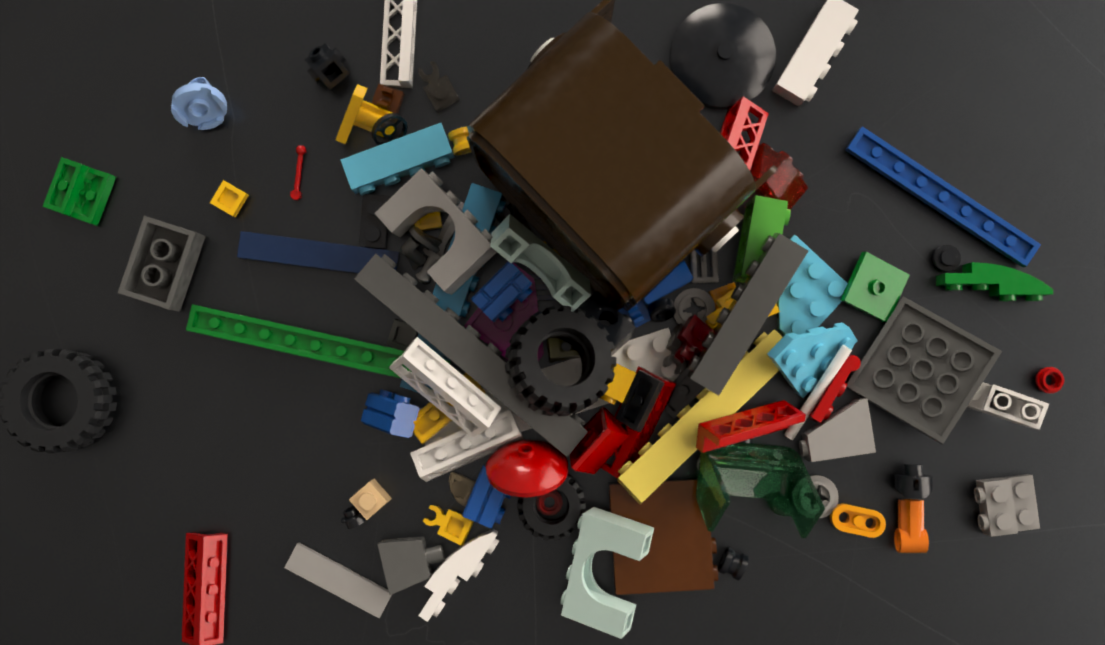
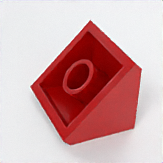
M604 406L583 427L588 432L570 453L571 468L575 471L595 474L630 436Z

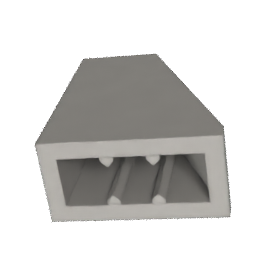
M857 398L832 413L827 420H822L821 423H817L801 433L802 440L799 441L801 456H805V460L810 462L876 453L868 399Z

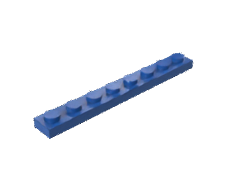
M863 126L857 131L845 151L1022 268L1028 266L1041 246L1040 243Z

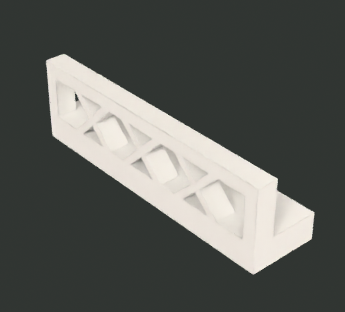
M385 0L380 84L397 88H412L417 0H403L399 5L393 0ZM399 12L402 15V25L395 31L390 25V19ZM398 38L400 41V53L394 57L388 51V47L391 42ZM396 64L399 67L398 80H387V70Z
M418 337L410 343L404 353L389 367L472 437L489 428L501 409L499 405ZM402 364H404V365H405L408 369H410L412 372H410V371H408L406 368H404V367L402 366ZM468 420H471L477 426H474Z
M509 409L496 415L489 428L475 437L461 430L410 454L419 477L428 482L490 455L507 443L524 440L517 426L512 411Z

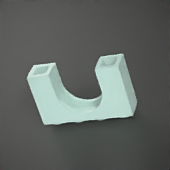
M593 507L582 513L578 521L577 527L580 529L578 539L575 540L572 547L574 559L566 574V579L569 581L567 589L561 597V605H563L561 616L622 639L631 630L636 604L603 591L593 577L592 560L597 551L608 550L640 561L649 553L654 527Z

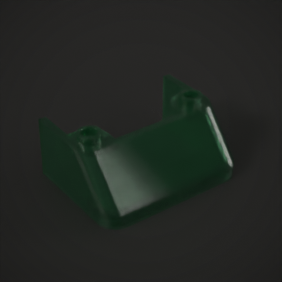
M738 442L700 453L696 500L709 532L714 531L731 502L729 496L766 499L769 507L775 514L793 518L801 538L808 536L825 511L822 500L801 456L791 448Z

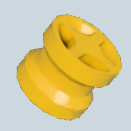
M467 126L448 133L449 140L454 144L452 150L455 156L471 153L467 140L469 135Z

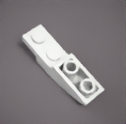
M983 382L967 408L1040 430L1049 404L1006 388Z
M489 530L467 541L448 556L436 569L425 585L433 593L421 610L419 617L427 622L432 615L437 618L446 604L442 601L445 594L448 592L452 595L460 582L457 576L465 581H468L471 575L476 578L484 565L481 559L486 552L491 555L499 542L496 539L497 530Z

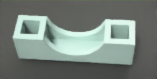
M511 214L492 232L490 247L510 263L519 262L535 272L546 284L552 297L563 306H570L571 312H574L591 296L590 280Z

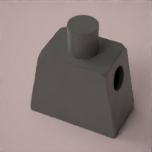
M425 537L384 539L377 544L389 595L430 578L433 574L431 564L445 561L442 545L427 548Z

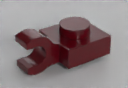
M695 314L690 316L677 335L682 344L673 357L680 363H683L685 359L690 361L694 353L702 352L704 347L701 344L709 331L714 332V330Z

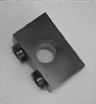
M596 291L578 308L586 311L585 317L591 318L594 316L599 320L596 325L601 330L604 327L609 333L606 339L608 342L612 341L615 350L611 352L612 356L632 338L636 327L629 316L621 314L607 303L608 300L599 291ZM600 320H608L611 325L605 326L600 323Z

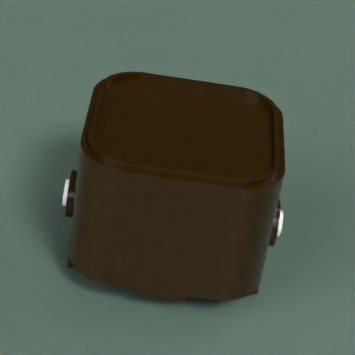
M602 0L570 30L556 38H550L534 53L527 70L467 126L469 132L467 140L477 166L495 188L503 194L505 199L517 207L519 213L562 258L590 280V287L595 292L599 291L608 300L607 303L617 311L621 308L629 311L693 250L703 257L711 249L714 252L718 251L739 231L736 225L744 218L737 208L778 168L773 165L755 182L750 170L739 154L700 113L704 108L702 102L661 60L654 65L618 28L611 24L615 0Z

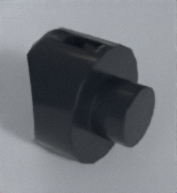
M904 464V474H895V488L907 498H927L933 490V476L923 475L922 464Z

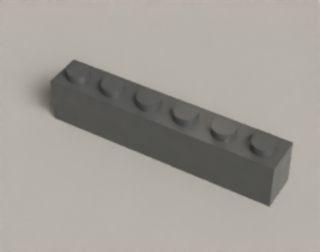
M780 233L767 236L760 248L763 251L758 261L754 259L746 270L745 274L749 276L743 285L739 283L731 295V298L734 299L728 309L724 307L716 319V322L719 323L714 332L709 331L701 344L704 349L699 357L694 355L688 364L689 378L718 396L808 253L807 249Z

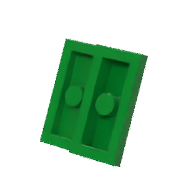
M61 157L42 207L98 226L116 176Z

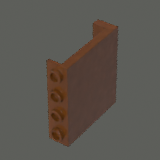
M700 477V479L664 481L642 504H639L619 482H608L611 513L654 527L649 553L640 561L612 552L616 595L714 589V581H718L717 565H713L712 554L717 553L716 539L711 537V527L715 526L714 511L709 510V500L713 499L712 483H708V479L705 477Z

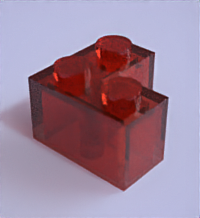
M761 143L758 145L750 172L756 182L767 170L775 165L778 170L759 189L765 197L788 201L787 209L791 210L808 189V186L802 179L804 175L793 166V159L786 152L780 151L778 153L766 143ZM740 152V153H739V156H740V157L742 158V160L744 161V159H743V157H742V154H741V152Z

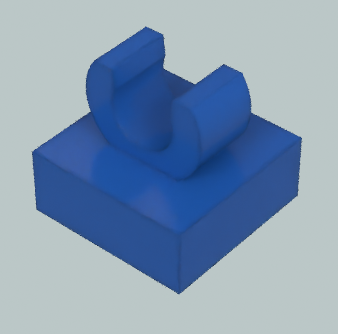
M642 300L629 311L623 308L618 310L621 314L629 316L636 328L651 320Z

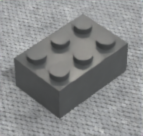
M144 216L118 293L165 309L180 312L206 236Z

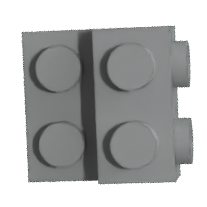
M1024 474L976 480L974 497L979 504L978 525L983 534L992 537L1017 534L1018 531L1040 529L1033 475Z

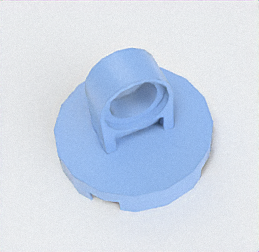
M197 77L175 91L172 96L171 112L175 120L183 126L188 127V124L198 126V130H207L222 124L227 113V101L224 95L217 88L212 87L206 78Z

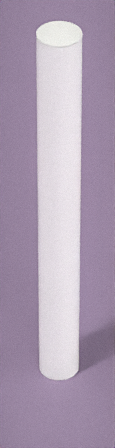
M841 346L801 407L800 411L806 414L805 421L852 350L847 346ZM805 421L789 426L784 435L794 440Z

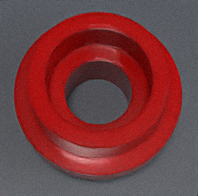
M1055 367L1042 368L1038 371L1035 379L1037 387L1042 392L1049 394L1058 392L1064 384L1063 374ZM1048 375L1052 379L1050 385L1046 384V377Z
M557 490L537 496L536 498L537 509L546 516L557 514L563 505L562 496ZM547 497H552L555 503L553 506L548 507L545 505L544 500Z

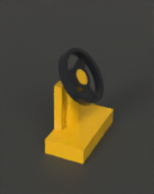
M357 84L335 140L346 144L352 127L355 125L370 131L373 140L379 146L387 142H379L376 134L381 137H387L388 142H390L397 131L396 126L401 121L403 122V128L395 139L405 136L408 126L406 120L401 115L364 101L363 99L368 88Z

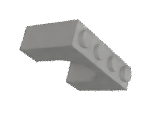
M421 168L374 214L391 233L398 237L405 234L420 218L428 213L444 212L451 216L455 225L454 242L447 253L427 273L444 292L452 295L492 258L497 251L490 247L492 235L486 229L481 231L475 225L478 222L477 218L468 209L465 212L460 209L458 205L461 201L450 190L446 193L440 187L443 181L433 171L428 174Z

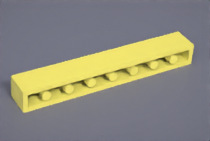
M775 329L769 335L763 332L753 342L756 347L750 353L746 351L719 396L707 388L703 389L696 397L699 402L692 408L688 404L677 415L680 419L673 426L668 423L657 434L660 439L652 445L648 442L638 452L641 457L634 464L629 460L618 471L621 476L617 481L639 504H642L698 450L696 448L699 423L735 414L779 372L767 355L783 338Z

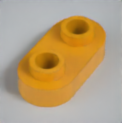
M842 503L838 504L830 514L831 524L836 529L847 533L875 538L880 536L886 527L883 515L872 509ZM845 512L847 514V518L845 521L841 522L839 520V515ZM868 518L873 520L871 527H866L865 522Z

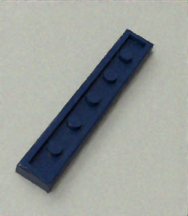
M241 231L237 258L358 274L375 253L380 258L384 254L397 264L394 269L398 272L400 252Z

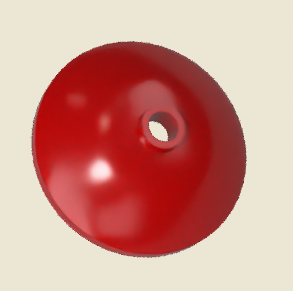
M533 439L517 440L501 446L492 453L486 463V475L490 484L504 494L515 497H536L552 492L565 481L568 475V461L562 452L547 442Z

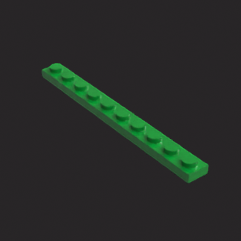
M192 304L186 331L401 378L389 367L404 353L403 350ZM402 364V366H403L404 368H406L408 371L412 372V371H411L410 369H408L404 364Z

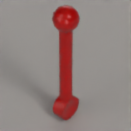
M299 145L296 148L298 159L294 190L290 192V197L293 200H299L302 197L299 187L303 155L306 154V147L303 145Z

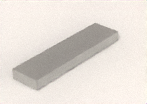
M297 543L284 567L377 618L381 617L392 596L389 595L388 589L301 543Z

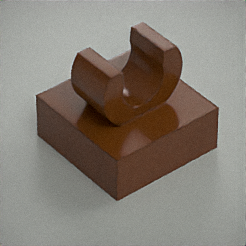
M378 83L371 104L398 114L405 94L402 91Z

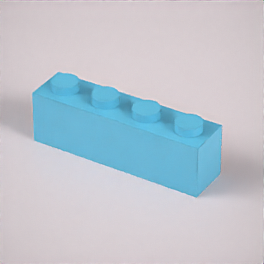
M438 123L341 159V163L351 190L355 194L360 193V195L374 192L376 190L375 187L379 185H394L401 181V177L410 174V177H413L421 168L425 171V168L433 165L436 168L445 166L450 163V159L455 157L443 125Z

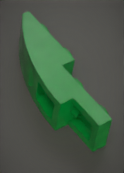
M971 262L962 265V273L936 275V286H945V291H960L962 286H972V291L989 290V297H999V301H1016V296H1025L1026 301H1043V296L1053 295V289L1041 280L1027 273L1002 265Z

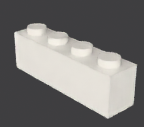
M826 0L772 91L798 107L805 100L810 102L818 89L814 84L818 78L823 80L831 65L827 63L831 56L836 57L844 46L841 39L845 33L850 35L858 21L854 18L859 10L843 0Z

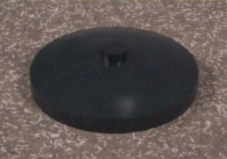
M711 4L691 13L677 29L670 48V67L672 73L702 102L704 107L711 109H729L743 96L752 101L764 90L775 69L776 47L769 28L755 13L735 4Z

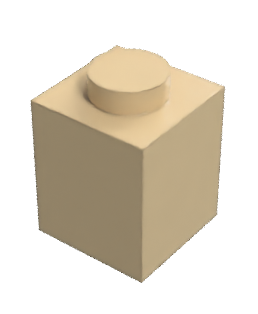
M374 478L353 495L349 501L368 520L392 498Z

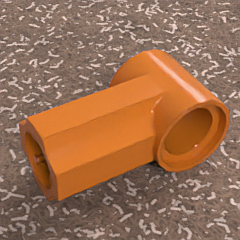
M898 499V528L894 534L895 549L898 553H927L929 538L926 529H924V500Z

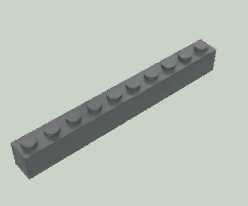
M375 253L354 280L568 457L588 431L583 428L586 422L574 413L571 416L558 417L557 414L547 416L542 414L543 410L541 409L533 411L528 408L530 403L526 399L521 402L516 396L519 394L517 388L511 389L508 383L511 375L505 372L506 362L500 358L502 352L492 343L486 346L478 340L481 334L470 325L466 329L457 322L460 317L449 307L445 311L437 305L439 299L430 291L426 290L422 293L415 286L418 281L407 272L403 275L398 273L394 269L397 264L384 254L380 258Z

